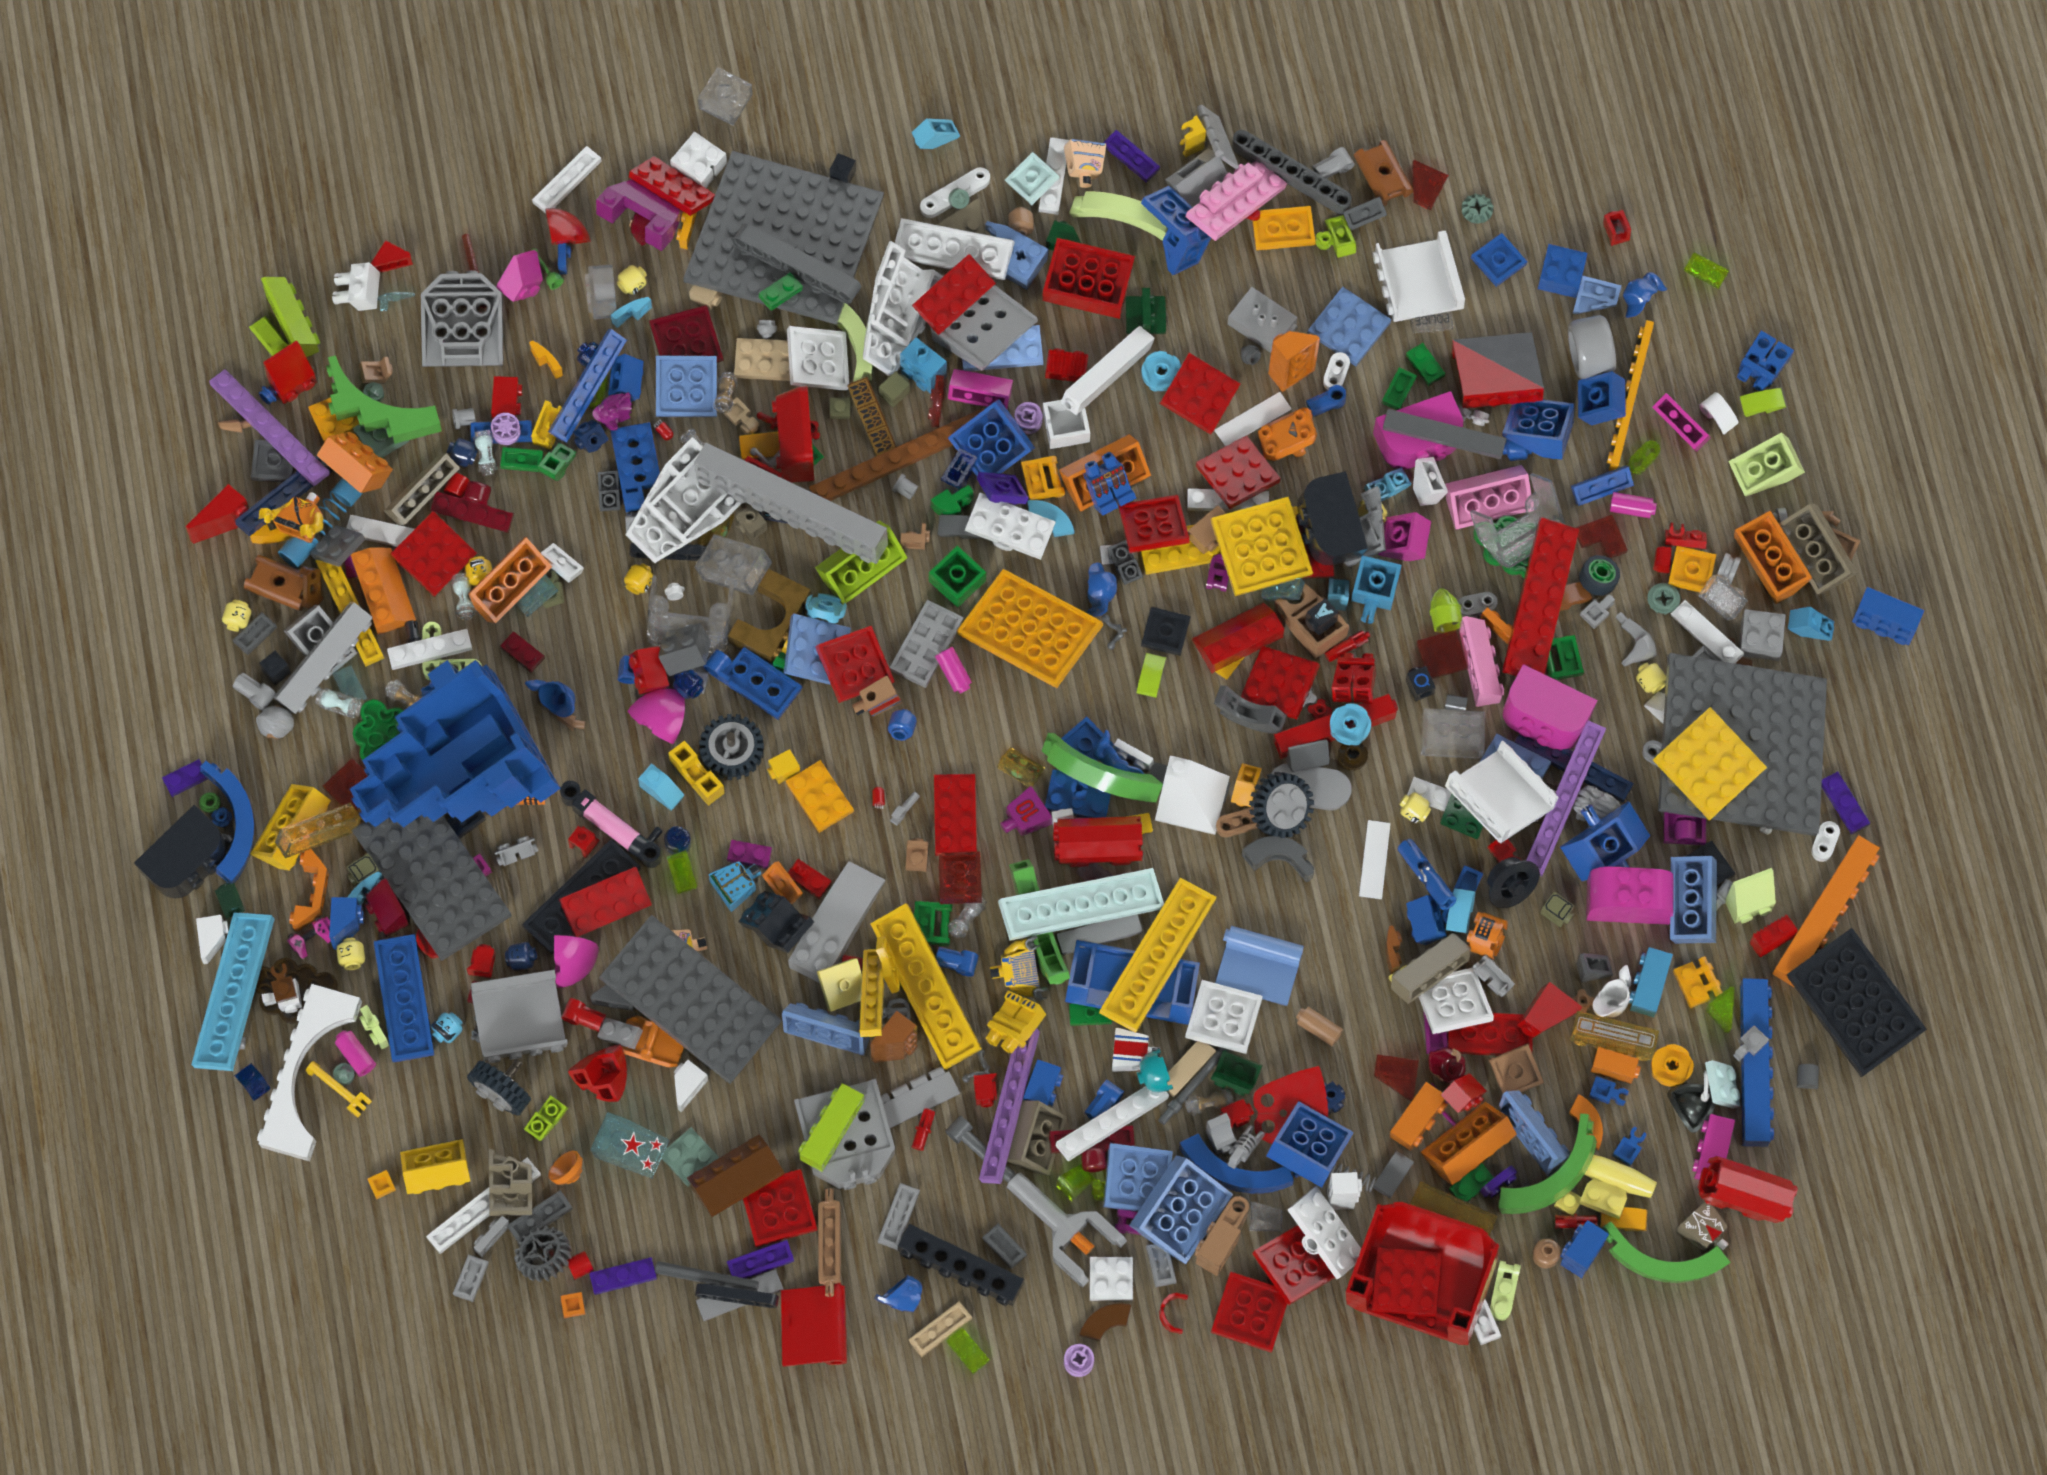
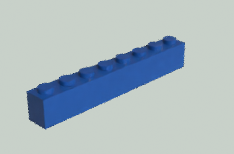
M1743 978L1740 983L1741 1037L1753 1026H1756L1768 1039H1772V1026H1769V1019L1772 1018V1006H1768V999H1771L1772 988L1768 986V979ZM1769 1041L1754 1056L1748 1052L1741 1059L1742 1146L1768 1147L1771 1140L1773 1141L1774 1128H1770V1120H1773L1774 1109L1770 1107V1100H1773V1087H1770V1079L1773 1078V1067H1769V1059H1772L1773 1048L1769 1046Z

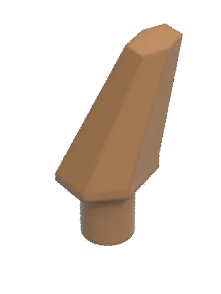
M235 419L218 422L220 429L242 433V429L251 427L246 420L239 421Z
M1821 511L1827 522L1836 527L1841 520L1833 515V511Z
M557 716V719L571 731H574V728L585 729L586 721L576 720V716Z

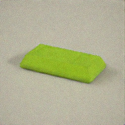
M266 316L249 326L250 330L272 356L289 345Z

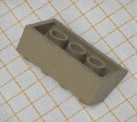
M1808 504L1779 523L1812 576L1809 582L1817 595L1842 584L1858 574L1817 504Z

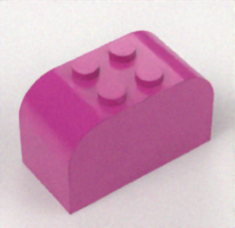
M1451 391L1396 410L1463 428V418ZM1386 414L1376 417L1373 435L1385 461L1393 468L1399 469L1402 467L1403 470L1415 467V461L1420 458L1434 457L1435 461H1440L1456 450L1454 447L1383 430Z
M1523 664L1510 688L1503 708V719L1511 729L1518 732L1521 736L1537 740L1538 744L1562 751L1561 749H1572L1576 746L1587 721L1591 719L1598 700Z
M1600 867L1591 870L1587 880L1586 921L1669 925L1670 917H1673V873L1662 869Z

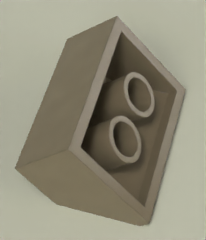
M1022 1100L1007 1162L1018 1168L1049 1176L1056 1153L1051 1154L1048 1133L1050 1131L1063 1130L1067 1117L1040 1101Z

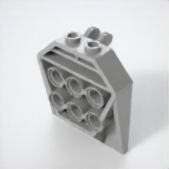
M447 271L446 274H440L421 293L422 367L503 366V296L482 273L466 271V274H458L457 271ZM481 305L488 307L484 313L477 312V309ZM440 306L447 307L446 312L442 314L438 313L437 309ZM459 306L467 307L466 312H457ZM445 329L447 334L444 337H439L437 332ZM460 329L467 330V334L463 337H459L457 332ZM480 329L487 330V334L482 337L478 336L477 332Z
M994 285L940 335L931 328L932 340L982 371L1038 322V318Z
M876 1079L849 1086L864 1094L865 1102L824 1171L821 1172L811 1166L813 1175L838 1189L844 1188V1190L855 1188L856 1184L865 1183L868 1185L875 1183L877 1179L881 1178L895 1154L894 1142ZM834 1090L794 1100L804 1141L807 1142L811 1136L809 1132L813 1124H818L820 1121V1113L824 1106H829L832 1101L830 1097ZM863 1114L870 1117L866 1122H862L858 1118ZM868 1138H873L876 1140V1143L869 1146L865 1141ZM849 1143L856 1146L853 1151H847L844 1147Z

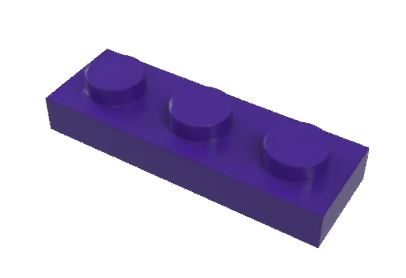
M1117 130L1103 142L1106 143V149L1146 183L1160 170V166Z
M1837 771L1822 779V789L1850 834L1852 835L1869 826V820L1839 772Z
M786 1240L729 1260L727 1265L731 1276L746 1279L792 1263L794 1258Z
M652 1257L589 1273L594 1295L657 1280Z

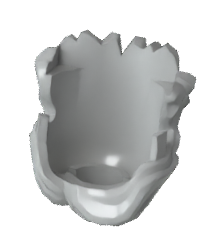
M1590 785L1585 786V788L1579 791L1580 797H1576L1575 805H1573V809L1577 812L1576 819L1586 821L1580 811L1583 808L1587 810L1586 806L1588 805L1593 806L1600 819L1620 807L1619 802L1612 795L1599 791L1595 786Z

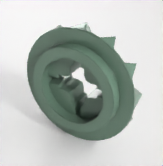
M1475 193L1467 196L1463 201L1462 214L1472 223H1484L1491 218L1494 205H1492L1491 199L1485 197L1484 194L1478 195ZM1476 202L1479 204V207H1482L1479 214L1474 208Z
M1659 583L1650 589L1647 601L1650 609L1652 608L1656 613L1666 615L1673 612L1679 606L1680 595L1674 586L1667 583ZM1662 592L1666 599H1670L1666 601L1665 606L1661 600H1657L1661 598Z

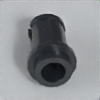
M413 620L405 622L406 644L422 640V637L419 636L418 622Z

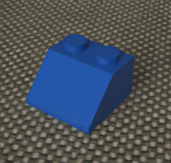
M331 897L329 938L333 949L337 950V946L344 939L352 938L360 931V923H364V911H362V905H359L357 898Z

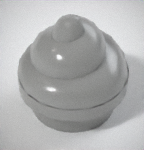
M759 320L757 330L763 339H769L777 331V326H775V321Z

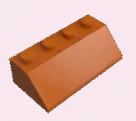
M1288 331L1274 338L1268 374L1282 392L1315 371L1320 342L1318 335Z
M1130 434L1059 469L1064 485L1080 512L1094 505L1083 476L1086 473V463L1095 461L1100 466L1104 464L1102 456L1111 452L1123 465L1130 486L1151 476L1140 444Z
M1771 511L1735 530V540L1775 604L1794 595L1812 579V576Z
M524 537L468 593L474 608L487 622L497 623L552 566L529 539Z
M367 548L351 554L367 606L373 617L372 620L377 635L404 627L407 621H416L397 563L390 555L392 552L391 548Z
M1484 1102L1422 1150L1421 1154L1442 1179L1453 1185L1485 1159L1492 1156L1504 1144H1507L1517 1133L1508 1116L1487 1102Z

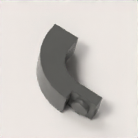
M1220 685L1214 704L1221 709V715L1239 725L1260 732L1273 734L1281 732L1287 717L1276 706H1265L1249 702L1224 685Z
M1280 836L1264 837L1252 842L1242 850V857L1254 871L1269 861L1282 860L1292 865L1306 883L1314 876L1313 865L1310 861L1304 860L1307 857L1308 851L1302 845L1289 838H1280Z

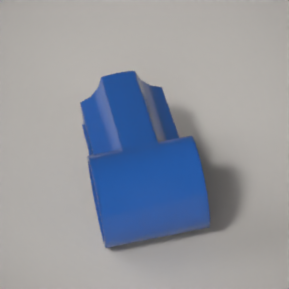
M1333 385L1328 391L1306 400V405L1311 410L1313 418L1331 409L1342 408L1346 403V391L1340 385ZM1339 394L1342 398L1337 400L1333 399L1332 396Z
M939 947L936 960L940 967L956 970L958 974L963 976H974L979 959L978 954L967 950L959 952Z
M1106 1080L1099 1088L1097 1096L1085 1110L1084 1114L1091 1120L1096 1118L1112 1106H1115L1122 1098L1124 1091L1109 1080Z

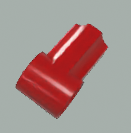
M574 998L569 999L561 1016L567 1023L572 1025L580 1024L597 1032L600 1031L607 1017L606 1014L586 1007V1004Z

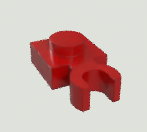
M1508 839L1502 843L1495 840L1486 847L1498 863L1510 857L1519 858L1512 854L1516 851V848Z

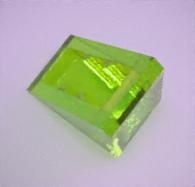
M687 851L667 856L668 868L677 893L680 894L698 888Z
M1729 987L1709 1003L1705 1010L1725 1033H1729L1732 1028L1734 987Z
M1082 1164L1059 1176L1057 1187L1072 1201L1095 1178L1089 1172H1085L1082 1169Z

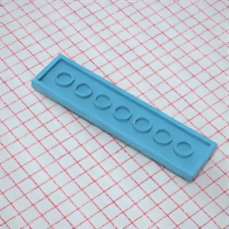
M233 913L191 1065L194 1068L233 1071L275 920L272 915Z

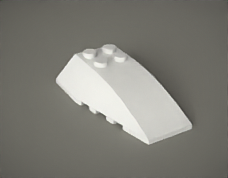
M892 241L888 243L876 275L863 350V359L888 376H891L899 369L900 353L925 329L926 321L912 307V304L944 277L933 269L922 270L904 258L905 250Z
M693 437L664 465L625 534L654 563L720 525L741 505V502L735 500L733 496L721 494L716 488L710 485H702L698 481L694 461L703 447Z

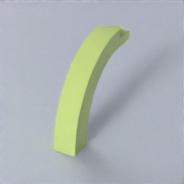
M1086 191L1084 196H1075L1069 212L1073 218L1102 217L1122 221L1139 227L1162 241L1168 230L1165 225L1141 204V201L1112 193Z
M845 303L836 326L843 332H846V336L855 351L857 363L853 382L865 377L872 381L873 365L863 359L866 334L865 325L855 311Z

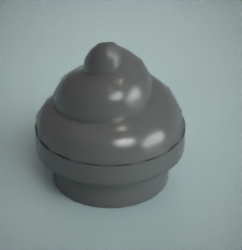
M1255 345L1241 348V359L1244 363L1255 365L1260 360L1261 352Z

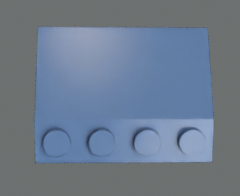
M790 1003L782 1013L783 1030L785 1033L864 1056L870 1037H860V1020L853 1022L848 1020L846 1016L839 1014L833 1016L823 1009L812 1010L802 1003H796V1005Z
M1520 1091L1504 1092L1497 1110L1508 1116L1517 1133L1516 1136L1549 1177L1559 1170L1569 1158L1570 1152L1568 1148L1558 1142L1555 1131L1545 1125L1542 1114L1539 1111L1535 1112L1526 1094L1522 1095Z
M1176 1155L1129 1226L1182 1263L1187 1264L1199 1242L1207 1234L1208 1227L1212 1221H1216L1233 1194L1190 1160Z

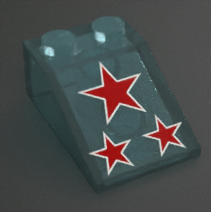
M607 1112L590 1150L597 1159L653 1178L669 1143V1139L626 1118Z

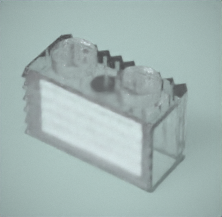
M1717 574L1709 578L1698 596L1722 615L1725 620L1735 619L1748 602V599L1744 597V592L1741 589L1729 584L1730 581L1726 576Z

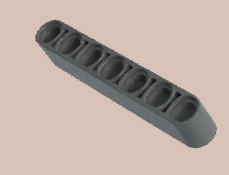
M1238 130L1234 133L1232 149L1238 155L1252 163L1255 161L1263 163L1266 168L1277 174L1288 185L1337 214H1343V212L1350 209L1351 195L1348 191L1245 130ZM1242 140L1246 143L1240 144L1237 141ZM1259 150L1262 153L1256 154L1254 151ZM1276 160V161H1278L1279 163H1278V164H1273V163H1271L1270 161ZM1293 170V171H1295L1296 173H1295V174H1290V173H1288L1287 171ZM1309 180L1313 183L1306 184L1304 181ZM1326 190L1329 193L1323 194L1321 191ZM1343 200V201H1345L1346 203H1345V204H1340V203H1338L1337 201Z
M742 224L732 238V243L738 249L787 274L791 273L795 278L843 303L850 304L861 289L860 282L855 278L749 224Z

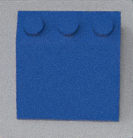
M1000 399L948 437L976 476L979 472L1002 474L1035 449V446Z
M1543 400L1512 404L1502 436L1541 457L1562 460L1574 424V403Z
M1298 1101L1276 1136L1267 1157L1322 1188L1354 1132Z

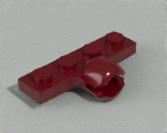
M476 481L468 482L465 495L462 498L436 492L430 510L509 533L514 513L490 507L488 501L492 490L491 487Z
M1133 1125L1124 1126L1081 1153L1082 1169L1085 1172L1105 1170L1107 1167L1106 1152L1109 1150L1110 1143L1135 1146ZM1076 1129L1050 1131L1048 1134L1051 1154L1061 1153L1055 1146L1056 1142Z

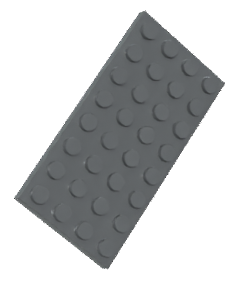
M421 815L404 828L398 822L393 823L388 818L376 827L370 822H364L352 830L363 849L370 855L380 873H382L383 878L387 879L391 889L441 961L512 916L444 816L433 822L430 818H424Z
M652 915L599 977L600 980L729 1084L732 1083L782 1021Z

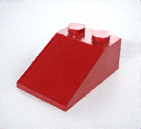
M297 340L263 362L269 384L276 391L283 404L295 400L300 393L312 389L315 383H317L315 373Z
M228 484L185 526L190 541L195 544L237 529L238 526L235 524V520L249 509L247 500Z

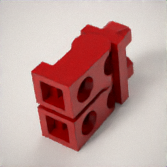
M1344 652L1342 657H1338V664L1332 683L1333 702H1352V697H1354V702L1373 703V688L1376 677V665L1373 654L1365 653L1362 655V658H1355L1354 654Z

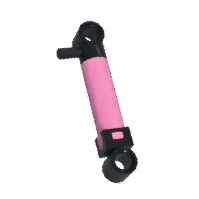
M566 781L561 785L560 795L562 802L566 806L572 807L576 814L592 822L640 859L644 866L655 868L660 864L662 859L661 850L654 842L663 832L661 828L656 827L645 838L600 804L596 797L586 789L581 793L578 783ZM568 791L576 792L572 797L566 796ZM654 852L656 856L654 858H647L646 854Z

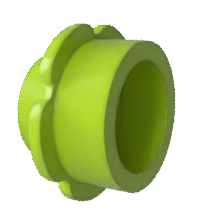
M1328 231L1318 232L1315 236V243L1321 250H1327L1334 244Z

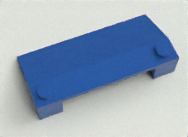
M1076 940L1065 1002L1101 1009L1135 951ZM1180 959L1146 1017L1189 1025L1199 962Z

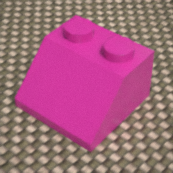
M532 250L514 255L496 286L499 291L513 302L521 299L524 300L531 296L534 297L540 290L539 286L543 278L537 251Z
M1416 512L1386 517L1384 523L1386 550L1378 555L1404 561L1425 559L1431 521Z

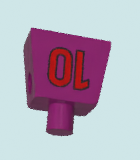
M1030 786L1006 807V814L1009 818L1000 823L1005 833L1016 828L1021 836H1025L1052 825L1053 817L1032 786Z

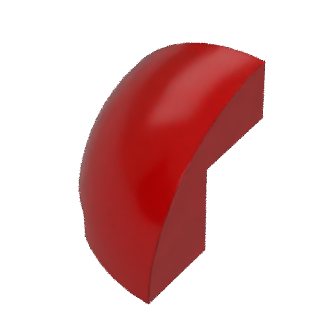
M545 208L552 245L570 242L571 245L591 242L586 227L575 215L562 209Z
M621 1044L599 1050L580 1060L568 1070V1073L583 1091L588 1089L595 1093L596 1099L618 1102L623 1095L627 1080V1066Z

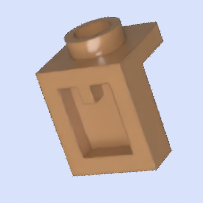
M922 523L921 534L913 531L901 533L902 549L925 550V542L929 543L930 530H926L925 523Z
M920 838L907 841V871L926 872L928 842Z

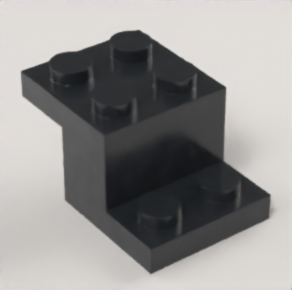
M768 891L759 894L754 904L743 912L741 919L738 921L743 927L753 930L768 947L789 953L814 923L810 916L800 914L785 897Z

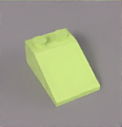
M1782 432L1728 461L1744 496L1789 482L1805 473L1789 438Z
M1772 868L1733 882L1725 901L1734 923L1740 921L1741 923H1746L1752 920L1753 916L1759 914L1760 916H1765L1772 912L1776 903Z

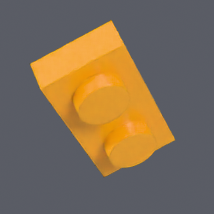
M685 212L682 213L681 222H683L682 229H678L676 240H679L680 248L688 249L697 212L692 216Z

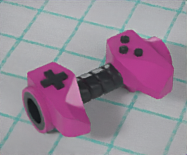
M327 916L315 918L314 922H312L313 927L300 936L296 933L288 935L287 942L300 958L304 959L308 956L305 942L318 934L327 943L331 942L329 938L330 920Z

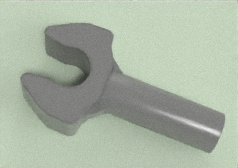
M913 792L902 806L899 805L895 809L890 821L896 826L900 824L906 812L920 796Z

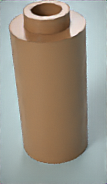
M1309 1006L1306 1009L1302 1008L1296 1016L1299 1026L1331 1047L1335 1045L1344 1030Z

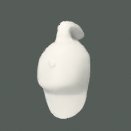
M1628 965L1623 966L1619 971V979L1609 981L1599 991L1592 1005L1596 1015L1600 1017H1617L1626 1009L1630 1001L1629 987L1631 985Z

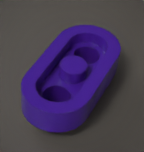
M1512 1165L1488 1182L1480 1190V1193L1485 1198L1490 1197L1492 1199L1501 1191L1500 1187L1504 1184L1509 1186L1517 1179L1515 1176L1517 1174L1516 1169Z

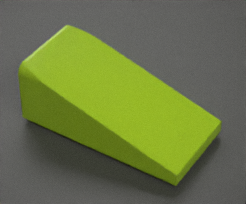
M1344 215L1326 219L1325 224L1328 232L1331 234L1337 257L1355 254L1356 243Z

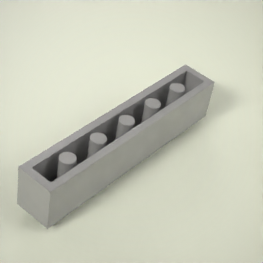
M350 601L273 698L291 713L296 714L297 711L300 713L306 707L307 703L305 701L309 696L313 697L319 691L320 687L318 685L323 679L326 681L333 673L331 669L336 663L339 665L344 660L346 650L349 647L352 649L359 641L358 635L362 631L366 632L372 624L370 621L373 617L355 602Z

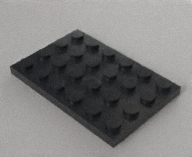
M1850 928L1786 975L1860 1077L1866 1075L1927 1030L1853 928Z

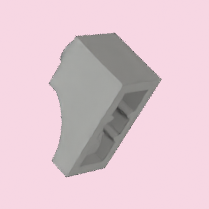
M1227 1113L1207 1121L1205 1133L1216 1155L1221 1152L1223 1155L1229 1153L1235 1145L1236 1139Z

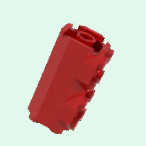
M1141 816L1057 819V822H1054L1053 840L1058 841L1054 842V860L1059 861V864H1067L1070 867H1088L1092 863L1107 862L1112 866L1130 865L1134 861H1142Z
M1720 1156L1709 1158L1707 1162L1710 1163L1709 1167H1704L1701 1171L1698 1190L1701 1199L1705 1200L1706 1204L1721 1209L1728 1207L1740 1211L1745 1217L1757 1221L1767 1220L1773 1223L1783 1222L1785 1218H1790L1793 1214V1201L1798 1188L1793 1185L1791 1180Z

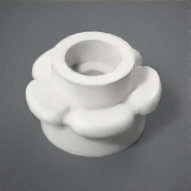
M1474 410L1473 415H1470V418L1473 419L1472 423L1484 426L1485 423L1490 422L1488 420L1489 414Z
M671 583L664 592L669 600H679L683 597L685 589L679 583Z

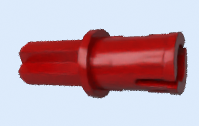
M928 1108L923 1109L919 1124L915 1127L917 1131L911 1148L924 1151L928 1134L932 1132L930 1128L935 1111Z
M1576 1213L1569 1216L1555 1215V1229L1574 1228L1576 1230L1580 1223L1584 1225L1587 1220L1597 1226V1216H1577Z

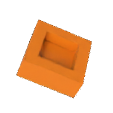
M582 1292L560 1296L564 1318L586 1315Z

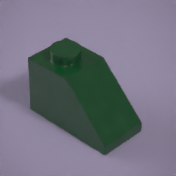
M1054 220L1046 240V248L1048 250L1054 251L1057 238L1081 243L1073 226H1070L1065 221L1059 222Z

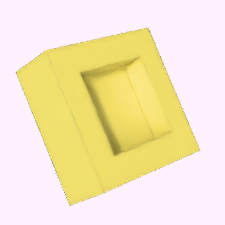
M1570 1191L1559 1199L1554 1207L1568 1216L1574 1215L1580 1206L1581 1197Z

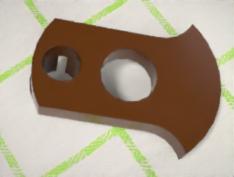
M303 566L299 572L303 574L299 575L303 579V600L300 605L310 609L314 605H319L324 598L321 595V570ZM314 584V589L310 593V587Z

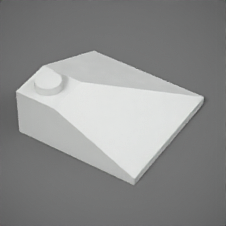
M1170 756L1155 821L1215 835L1216 822L1220 818L1230 776L1191 760Z

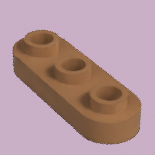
M1254 807L1221 816L1216 822L1217 833L1222 837H1231L1258 829L1255 826L1257 823H1254L1251 819L1254 815H1251L1249 811L1254 809ZM1247 819L1250 823L1243 824L1242 820ZM1228 825L1230 829L1224 830L1222 827Z

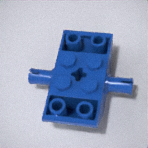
M1629 801L1602 819L1598 817L1592 805L1586 806L1587 810L1583 808L1580 812L1586 819L1589 827L1560 846L1581 881L1588 880L1590 871L1600 867H1629L1625 859L1639 851L1650 837ZM1609 839V845L1605 846L1606 841Z

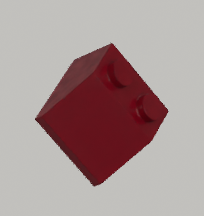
M387 879L381 880L366 895L368 903L365 904V907L370 915H375L377 920L374 923L379 933L383 931L385 936L388 937L409 925L405 913Z

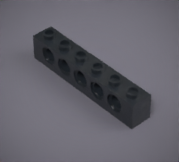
M911 1224L908 1225L898 1245V1251L901 1252L900 1255L908 1260L912 1258L918 1260L921 1266L927 1269L932 1267L938 1270V1273L945 1278H950L951 1276L957 1279L960 1285L967 1288L971 1286L977 1289V1293L982 1296L988 1297L990 1295L996 1298V1302L1003 1306L1008 1304L1013 1306L1024 1285L1023 1278ZM924 1244L928 1249L921 1253L916 1250V1247ZM942 1253L947 1258L945 1261L939 1262L935 1259V1256ZM957 1263H963L966 1268L963 1271H957L954 1266ZM976 1272H982L985 1278L976 1280L973 1275ZM1000 1281L1004 1284V1287L997 1290L992 1284Z

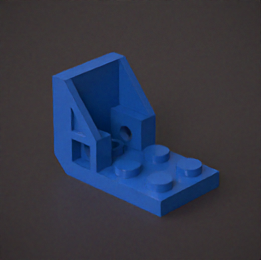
M1170 186L1143 197L1141 204L1168 228L1163 238L1168 271L1175 275L1198 264L1211 237L1185 217L1187 212L1193 207Z

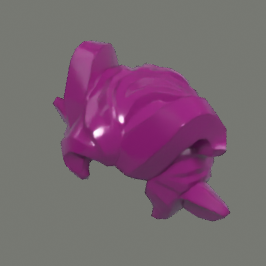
M629 392L610 395L593 410V417L602 422L606 428L617 430V424L630 419L629 414L632 413L630 411L632 403Z

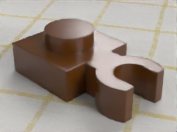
M282 964L283 971L281 973H276L274 966L271 967V973L277 979L271 982L277 1004L298 998L292 976L286 978L288 969L285 964Z

